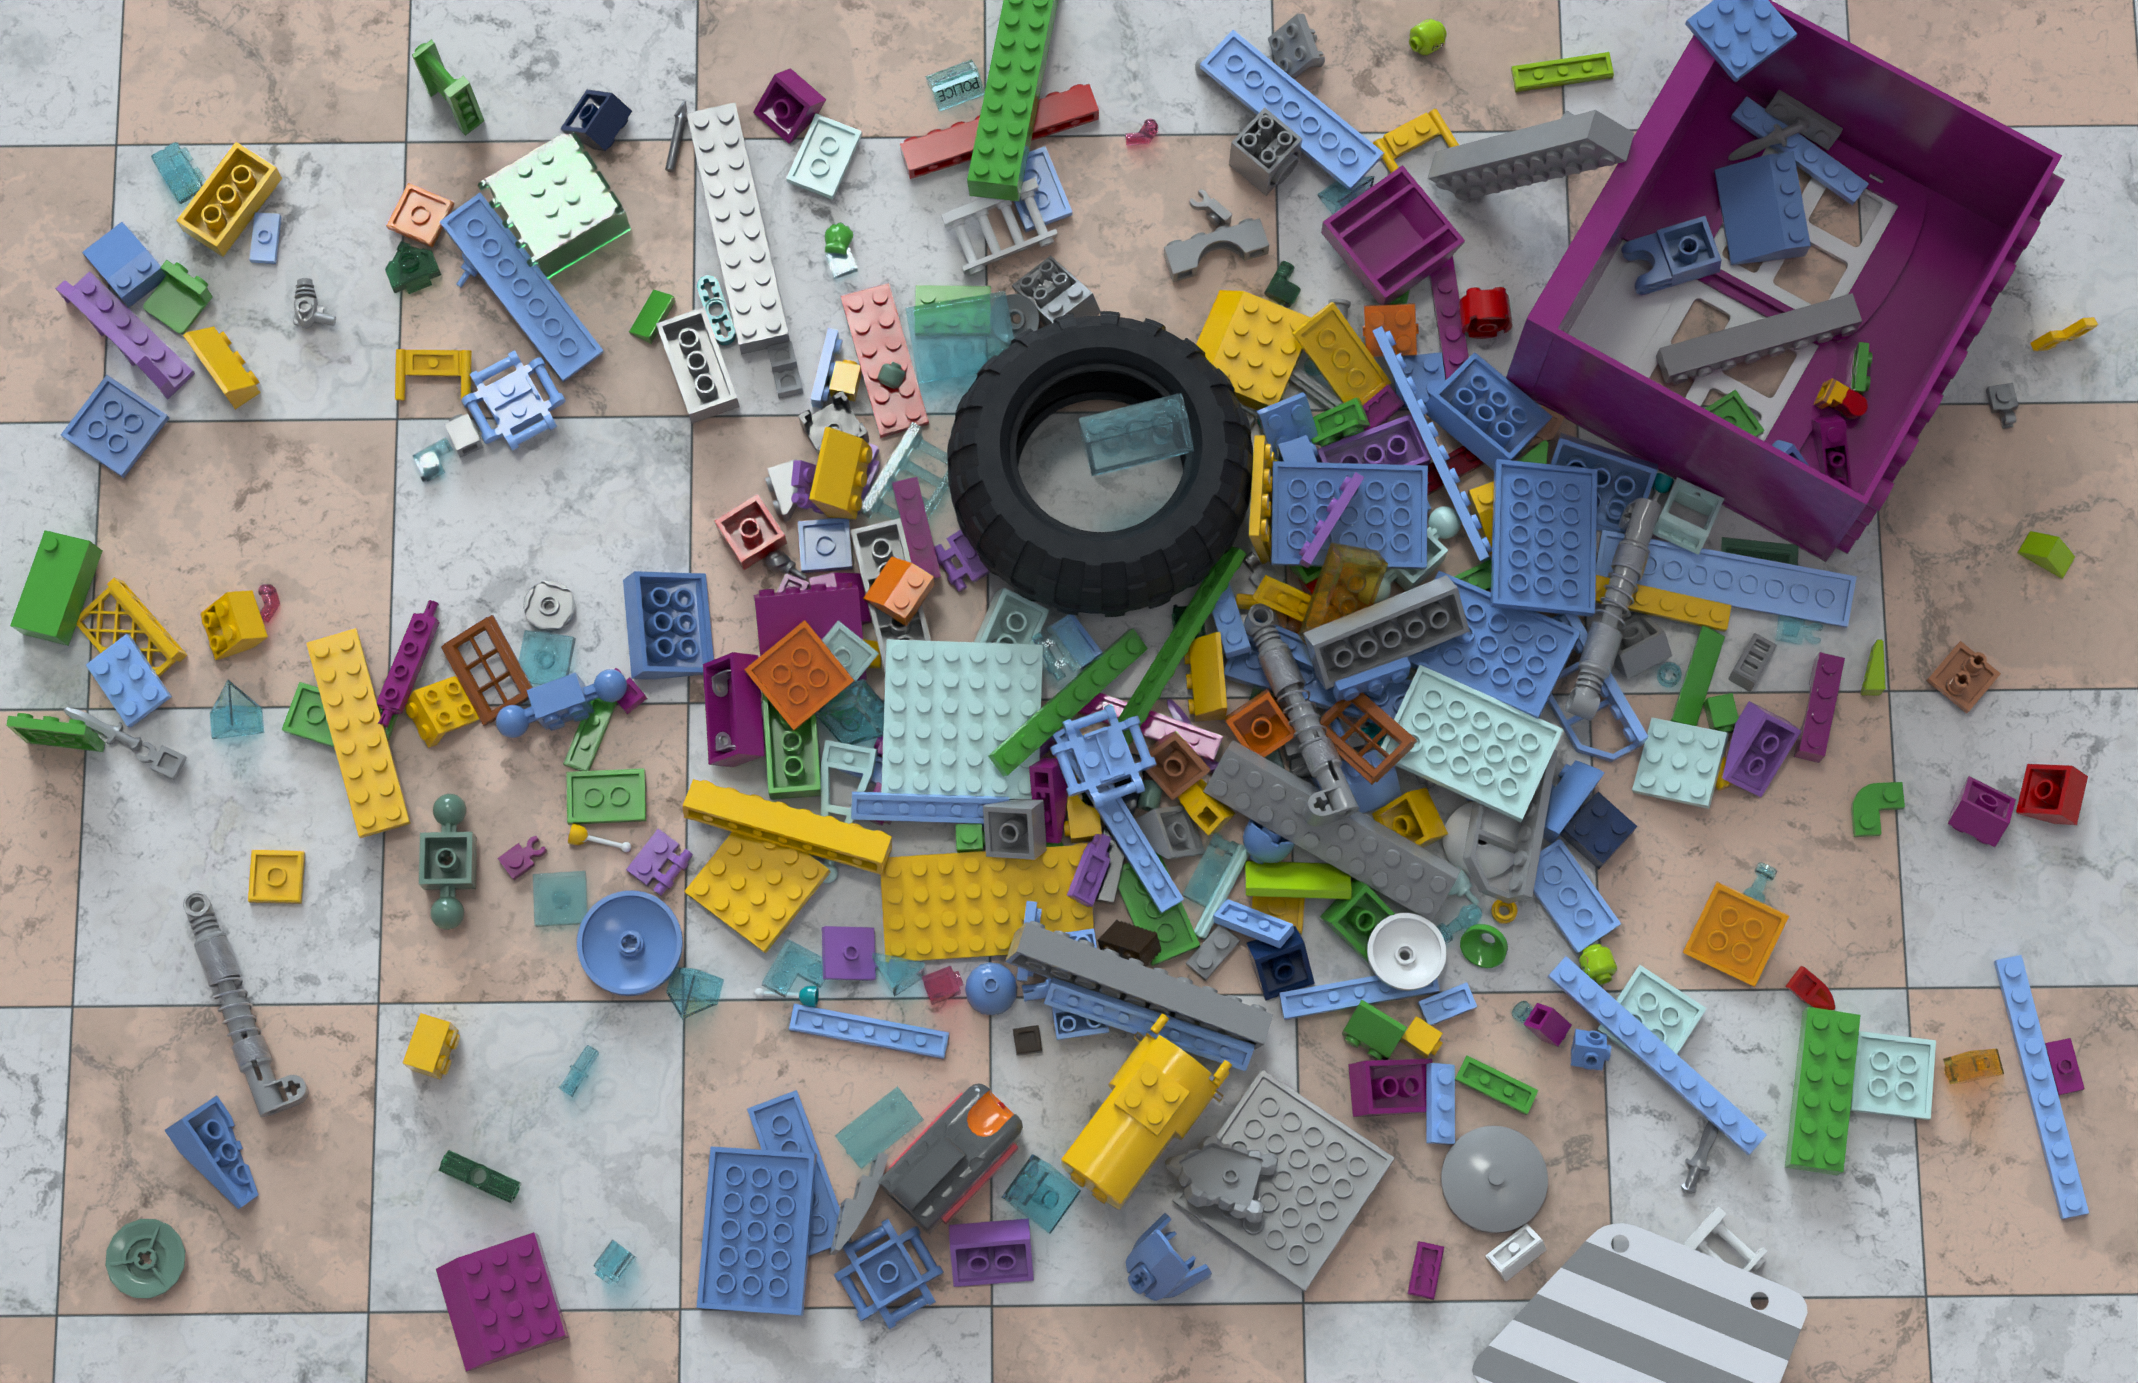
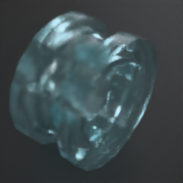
M1673 662L1664 663L1657 672V680L1664 687L1675 686L1682 676L1680 667ZM1669 669L1673 670V676L1676 679L1673 680V678H1671L1670 680H1666V674L1663 672V670H1666V672H1668Z

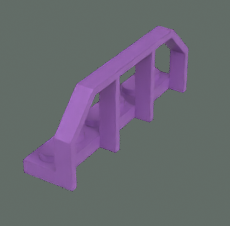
M90 271L74 286L64 280L55 288L65 302L69 303L71 301L87 317L101 336L105 334L119 348L132 366L136 364L158 387L167 400L195 374L181 358Z

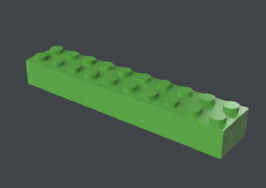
M1003 0L967 178L969 196L1018 202L1020 200L1059 0Z

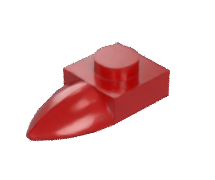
M1800 966L1785 987L1804 1003L1814 1008L1835 1010L1834 998L1829 988L1807 968Z

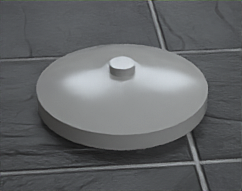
M1485 1126L1466 1133L1450 1148L1442 1165L1441 1188L1448 1207L1461 1222L1481 1232L1504 1233L1523 1226L1539 1211L1547 1193L1548 1173L1540 1151L1526 1136L1507 1127Z

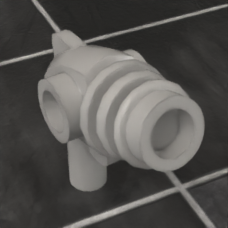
M298 279L294 296L295 315L293 324L305 329L312 327L314 322L334 326L336 316L324 314L323 305H318L312 279Z

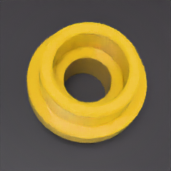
M1497 899L1491 907L1492 917L1498 923L1508 924L1517 916L1518 909L1515 902L1508 904ZM1501 907H1506L1509 911V914L1502 915L1500 914L1499 909Z

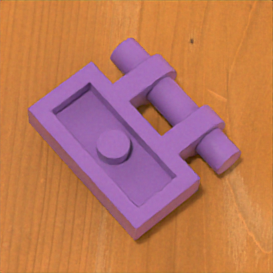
M802 460L793 461L791 486L798 488L797 493L792 495L791 501L800 508H812L814 512L824 514L809 500L817 465Z
M961 530L946 538L951 546L948 550L945 551L942 544L934 547L939 566L944 567L948 574V581L956 587L958 592L967 588L963 581L965 576L969 575L970 579L975 583L990 573L979 560L977 552ZM955 556L958 557L963 565L958 570L951 561Z
M657 829L626 870L647 887L653 879L657 880L659 883L653 890L662 896L667 888L670 889L673 886V880L680 871H684L689 865L687 862L693 854L684 849L680 856L676 855L674 852L680 846L679 843L660 829ZM669 860L673 865L664 875L660 870Z

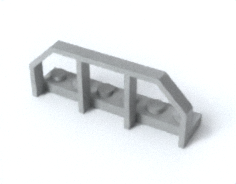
M1554 750L1523 817L1518 832V844L1480 829L1484 805L1473 801L1463 860L1479 892L1508 904L1533 897L1557 750ZM1478 839L1515 854L1512 878L1509 882V893L1489 885L1475 856Z

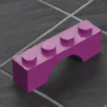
M912 477L892 482L891 485L911 563L934 576V579L941 578L918 478Z
M1819 652L1814 659L1809 681L1810 693L1807 709L1800 729L1801 733L1797 739L1794 757L1820 763L1825 757L1845 658Z

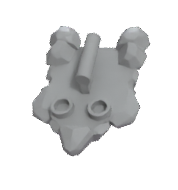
M1206 1136L1197 1144L1198 1148L1188 1150L1183 1155L1169 1157L1165 1161L1166 1168L1177 1177V1180L1183 1187H1186L1183 1191L1189 1203L1196 1207L1217 1204L1218 1208L1230 1210V1215L1238 1219L1246 1218L1253 1224L1261 1222L1265 1205L1253 1199L1259 1175H1273L1275 1173L1278 1157L1274 1153L1262 1154L1259 1150L1247 1151L1245 1148H1233L1229 1144H1223L1218 1137Z

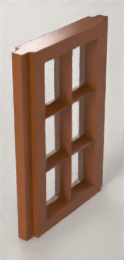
M494 615L484 618L441 646L483 726L494 722L499 711L505 706H519L529 700L526 690L533 688ZM486 630L495 648L483 655L474 637ZM470 641L479 658L467 665L458 647ZM498 653L507 671L495 678L486 659ZM482 663L491 681L479 688L470 669ZM511 676L519 694L507 700L499 682ZM492 686L495 687L503 701V704L491 710L482 694Z
M1363 692L1352 700L1343 699L1338 701L1321 717L1320 724L1327 728L1325 735L1333 740L1332 742L1339 756L1371 785L1375 782L1377 783L1417 742L1410 733ZM1352 703L1365 714L1355 724L1342 713ZM1337 717H1340L1351 727L1342 737H1339L1328 727ZM1369 718L1383 729L1373 739L1359 728ZM1354 732H1357L1368 742L1359 753L1345 742ZM1386 734L1400 744L1390 755L1377 744ZM1372 747L1386 758L1376 768L1363 758Z

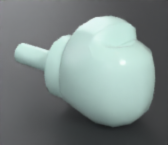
M1461 869L1448 895L1456 894L1458 897H1461L1464 894L1476 906L1480 901L1469 890L1473 885Z

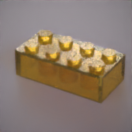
M1337 543L1330 544L1298 634L1306 646L1303 633L1374 604L1388 563L1377 550Z

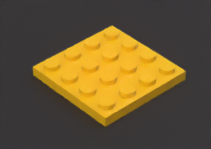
M1254 435L1249 537L1261 564H1265L1268 561L1271 563L1273 461L1278 460H1275L1272 445L1268 444L1265 435Z
M732 832L684 892L766 954L831 871L808 853Z

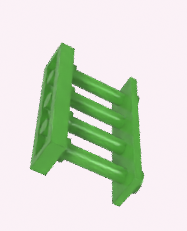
M432 39L427 43L420 44L415 49L412 57L427 93L430 97L434 96L437 92L442 95L449 103L460 131L466 136L485 121L471 84L464 75L459 79H454L449 74Z

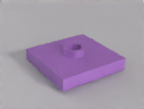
M822 927L823 980L873 981L876 979L874 927Z

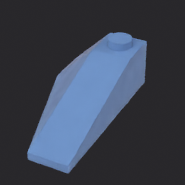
M215 1096L165 1129V1132L177 1150L237 1209H240L259 1194L250 1168L243 1161L240 1152L243 1149L241 1142L236 1141L232 1129L235 1126L233 1119L219 1097Z

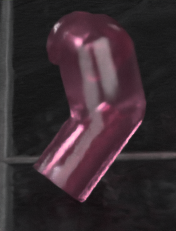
M1152 118L1146 119L1139 132L1125 133L1126 145L1149 144L1158 132L1157 122Z
M262 584L258 589V594L261 595L264 602L260 614L262 620L269 623L280 605L277 590L273 585Z

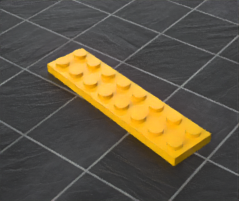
M354 628L307 642L306 645L359 838L411 824L385 727L383 724H378L381 713L377 705V698L358 630Z

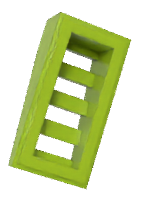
M1877 639L1871 647L1861 688L1862 696H1880L1886 689L1884 641L1882 639Z

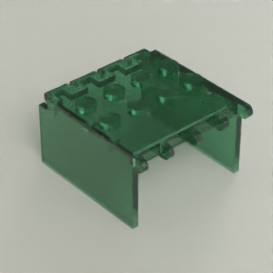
M574 132L567 136L562 133L482 180L477 185L480 190L489 187L493 196L489 205L491 208L502 205L509 218L502 222L505 229L512 225L516 227L522 237L515 242L516 247L520 249L526 245L534 256L528 259L526 263L529 267L538 264L547 279L631 230L622 204L613 191L608 192L611 187L600 171L595 172L598 167L587 151L582 152L585 147Z

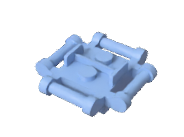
M515 350L508 353V357L484 370L472 372L470 376L479 391L470 393L461 399L464 407L469 409L481 430V438L484 443H491L504 436L512 451L519 448V444L547 429L552 430L556 428L557 425L549 411L561 406L566 401L563 394L558 392L545 369L546 364L542 357L535 358L528 365L523 366ZM513 365L515 366V372L485 387L483 381ZM535 372L550 397L546 402H543L529 377ZM484 400L498 425L497 428L491 429L477 403Z
M1110 704L1104 706V710L1073 721L1068 719L1062 722L1069 741L1056 744L1050 749L1053 756L1056 755L1068 786L1066 791L1069 797L1087 791L1095 809L1102 807L1103 803L1133 792L1138 794L1145 791L1139 772L1156 766L1157 763L1155 758L1150 755L1139 727L1141 722L1138 716L1128 718L1119 723L1115 709ZM1108 719L1109 727H1103L1077 738L1076 730ZM1130 729L1142 760L1136 764L1123 735V731ZM1071 750L1083 780L1081 784L1077 783L1066 754L1067 751ZM1129 777L1132 781L1100 794L1097 790Z

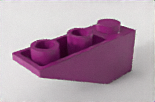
M1838 415L1812 418L1814 444L1821 473L1852 489L1845 419Z

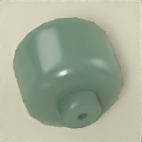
M892 362L891 365L883 364L878 375L880 383L894 389L899 388L906 376V372L900 369L902 365Z

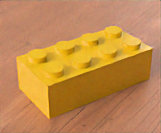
M235 142L176 221L183 232L224 257L252 220L255 212H258L282 180V177L277 167L238 142Z

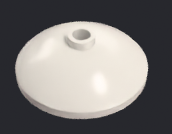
M1473 801L1462 805L1452 813L1445 825L1448 835L1443 837V847L1448 860L1454 866H1459L1469 877L1472 876L1463 860ZM1484 806L1480 829L1518 844L1520 828L1517 821ZM1477 843L1475 856L1485 877L1491 878L1509 869L1513 864L1515 854L1490 843L1485 845Z
M1399 913L1385 918L1374 928L1368 941L1367 956L1373 972L1382 982L1399 990H1417L1431 984L1441 973L1446 961V944L1441 932L1428 919L1417 914ZM1400 954H1407L1409 959L1402 960Z

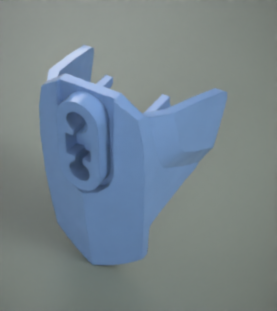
M1166 1213L1139 1237L1133 1246L1132 1252L1126 1259L1127 1272L1130 1273L1128 1277L1129 1285L1136 1293L1142 1294L1144 1292L1146 1297L1154 1301L1175 1297L1209 1279L1212 1274L1206 1264L1190 1271L1189 1269L1194 1266L1196 1258L1192 1256L1184 1262L1173 1250L1169 1240L1177 1233L1173 1231L1163 1235L1161 1232L1172 1220Z

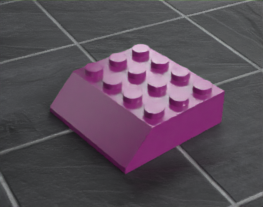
M1403 165L1323 221L1321 230L1322 235L1379 305L1392 303L1438 270L1465 243L1463 237Z
M535 1232L458 1257L436 1268L466 1372L569 1338L540 1238Z

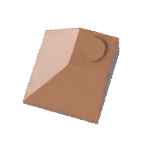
M1177 731L1163 736L1148 748L1151 757L1155 758L1157 765L1145 771L1172 801L1211 770Z

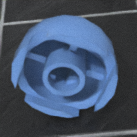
M1249 819L1243 832V844L1247 852L1251 854L1250 858L1259 864L1264 862H1280L1290 854L1295 845L1252 819Z
M989 962L981 964L971 971L966 980L965 992L967 1001L974 1010L982 1015H999L1011 1008L1016 1000L1018 987L1014 975L1008 968L998 963Z

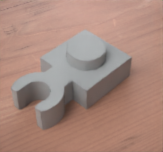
M143 742L142 745L148 748L150 752L147 756L137 754L136 757L143 763L153 762L150 769L176 780L187 757L163 745L157 751L151 743Z

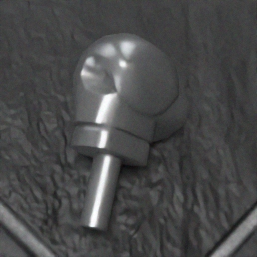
M775 550L767 555L766 565L772 571L793 574L802 580H806L807 575L795 569L796 563L791 561L783 551Z

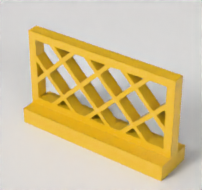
M115 577L107 583L109 587L80 613L76 624L100 653L108 648L101 644L102 633H114L113 644L119 640V633L131 634L135 643L137 634H146L148 637V648L139 649L141 652H147L149 664L152 666L153 652L162 653L167 659L160 667H152L156 670L155 672L158 677L166 672L176 661L181 662L187 656V653L128 585ZM112 595L116 600L115 611H104V601ZM90 614L98 615L97 629H88L82 621ZM103 615H115L114 629H102ZM121 615H129L132 618L131 630H120Z

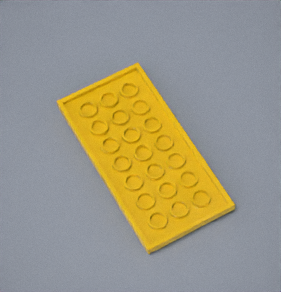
M1087 845L1046 847L1047 850L1035 860L986 857V851L889 857L884 872L880 875L886 963L1008 955L1015 932L1024 925L1027 901L1037 902V908L1042 909L1040 923L1049 931L1072 932L1093 929V907H1086L1067 896Z

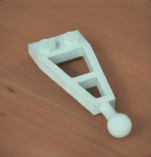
M825 740L821 761V816H830V813L846 815L844 823H854L855 820H851L852 805L850 808L830 804V767L863 773L857 792H867L874 773L877 749ZM824 860L823 865L831 873L823 883H832L836 880L838 870L834 865L835 861Z

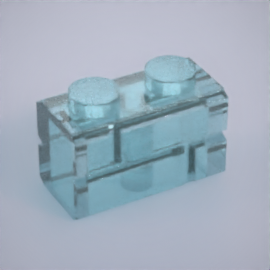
M174 142L165 147L164 150H160L151 156L179 204L190 200L203 186L202 182L206 179L198 167L192 168L189 162L194 159L186 147L181 149L179 144Z

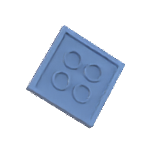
M1713 0L1687 19L1685 23L1734 82L1745 76L1797 36L1795 30L1769 0Z
M106 375L61 433V436L122 478H125L169 420V416Z

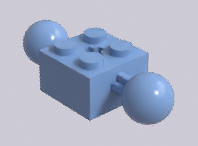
M606 669L596 676L594 684L588 686L585 685L575 672L526 690L531 707L523 709L517 705L505 706L497 714V729L505 737L517 738L522 736L527 731L529 724L538 721L546 730L560 729L565 726L564 723L571 720L575 722L582 721L589 717L588 713L594 712L590 701L598 698L605 702L620 700L627 690L626 679L619 671Z

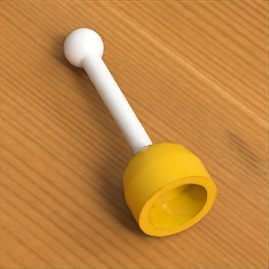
M574 823L571 826L568 844L582 845L588 840L621 848L623 852L631 850L629 842L618 843L590 836L585 827Z

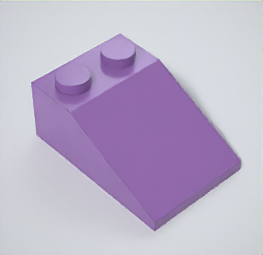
M1749 701L1735 723L1722 778L1762 797L1800 735L1801 730L1786 719Z

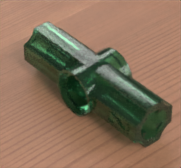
M450 1150L444 1155L438 1170L510 1204L516 1199L521 1186V1182ZM484 1170L486 1172L484 1182L475 1183V1173Z

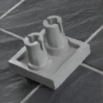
M1296 14L1268 37L1277 66L1293 79L1309 67H1322L1325 63V57H1320L1324 55L1323 52L1318 51L1315 45L1317 35H1312L1316 32L1314 29L1309 28L1305 14Z

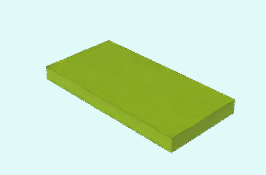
M1255 861L1245 862L1246 896L1351 899L1350 875L1329 863L1264 862L1259 864Z

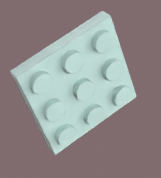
M1652 717L1647 733L1648 739L1644 744L1632 788L1633 793L1709 809L1725 752L1728 733Z
M1641 965L1637 967L1616 999L1618 1003L1676 1054H1678L1707 1009ZM1601 1024L1596 1031L1607 1034L1609 1040L1638 1058Z
M1859 1031L1850 1111L1930 1120L1936 1040Z

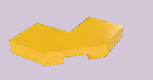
M2095 317L2082 318L2063 330L2049 331L2030 344L2033 351H2047L2055 348L2062 341L2068 340L2070 342L2096 328L2098 323Z

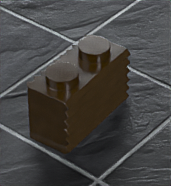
M1118 920L1097 940L1100 950L1110 949L1119 953L1121 958L1140 960L1144 963L1143 966L1145 967L1149 966V962L1152 963V959H1155V956H1158V953H1161L1162 950L1155 931L1144 930L1142 927H1136L1130 923L1127 924Z

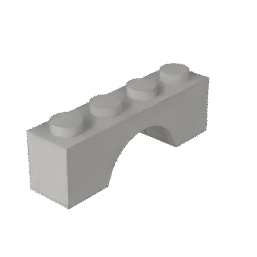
M1252 218L1244 219L1238 225L1232 227L1225 225L1217 228L1212 233H1197L1191 239L1185 241L1174 240L1169 242L1164 247V258L1172 282L1196 276L1199 262L1207 253L1213 250L1226 249L1233 251L1244 261L1268 254L1269 243L1260 218L1255 220Z

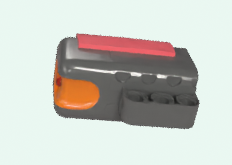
M980 1083L973 1084L964 1093L961 1092L891 1164L889 1170L878 1183L883 1191L930 1235L941 1222L947 1224L1018 1150L1017 1143L1023 1136L1022 1120L1017 1114L1011 1112L991 1092L989 1087Z

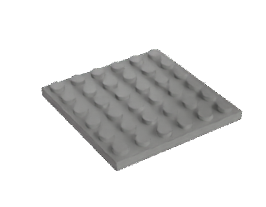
M1261 1070L1216 1135L1223 1144H1229L1233 1148H1245L1247 1151L1259 1150L1262 1154L1274 1153L1278 1157L1276 1170L1273 1175H1259L1253 1199L1265 1205L1261 1222L1253 1224L1246 1218L1238 1219L1230 1215V1210L1220 1209L1217 1204L1196 1207L1186 1200L1183 1191L1186 1187L1183 1186L1174 1196L1172 1202L1306 1292L1395 1158L1264 1070Z

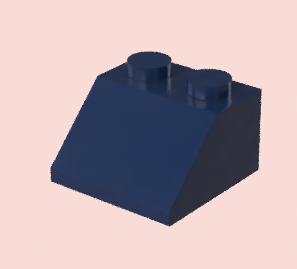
M587 89L560 130L594 150L606 151L613 145L620 129L627 124L632 110L613 93Z
M1294 926V933L1281 948L1257 939L1246 943L1265 1001L1278 997L1280 992L1297 990L1315 984L1305 943L1296 926Z

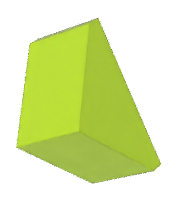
M2034 531L2028 533L2017 552L2063 579L2075 558L2074 554L2060 537Z

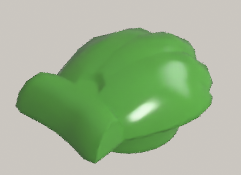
M840 222L826 229L825 253L846 255L847 247L853 239V231L849 226H845Z

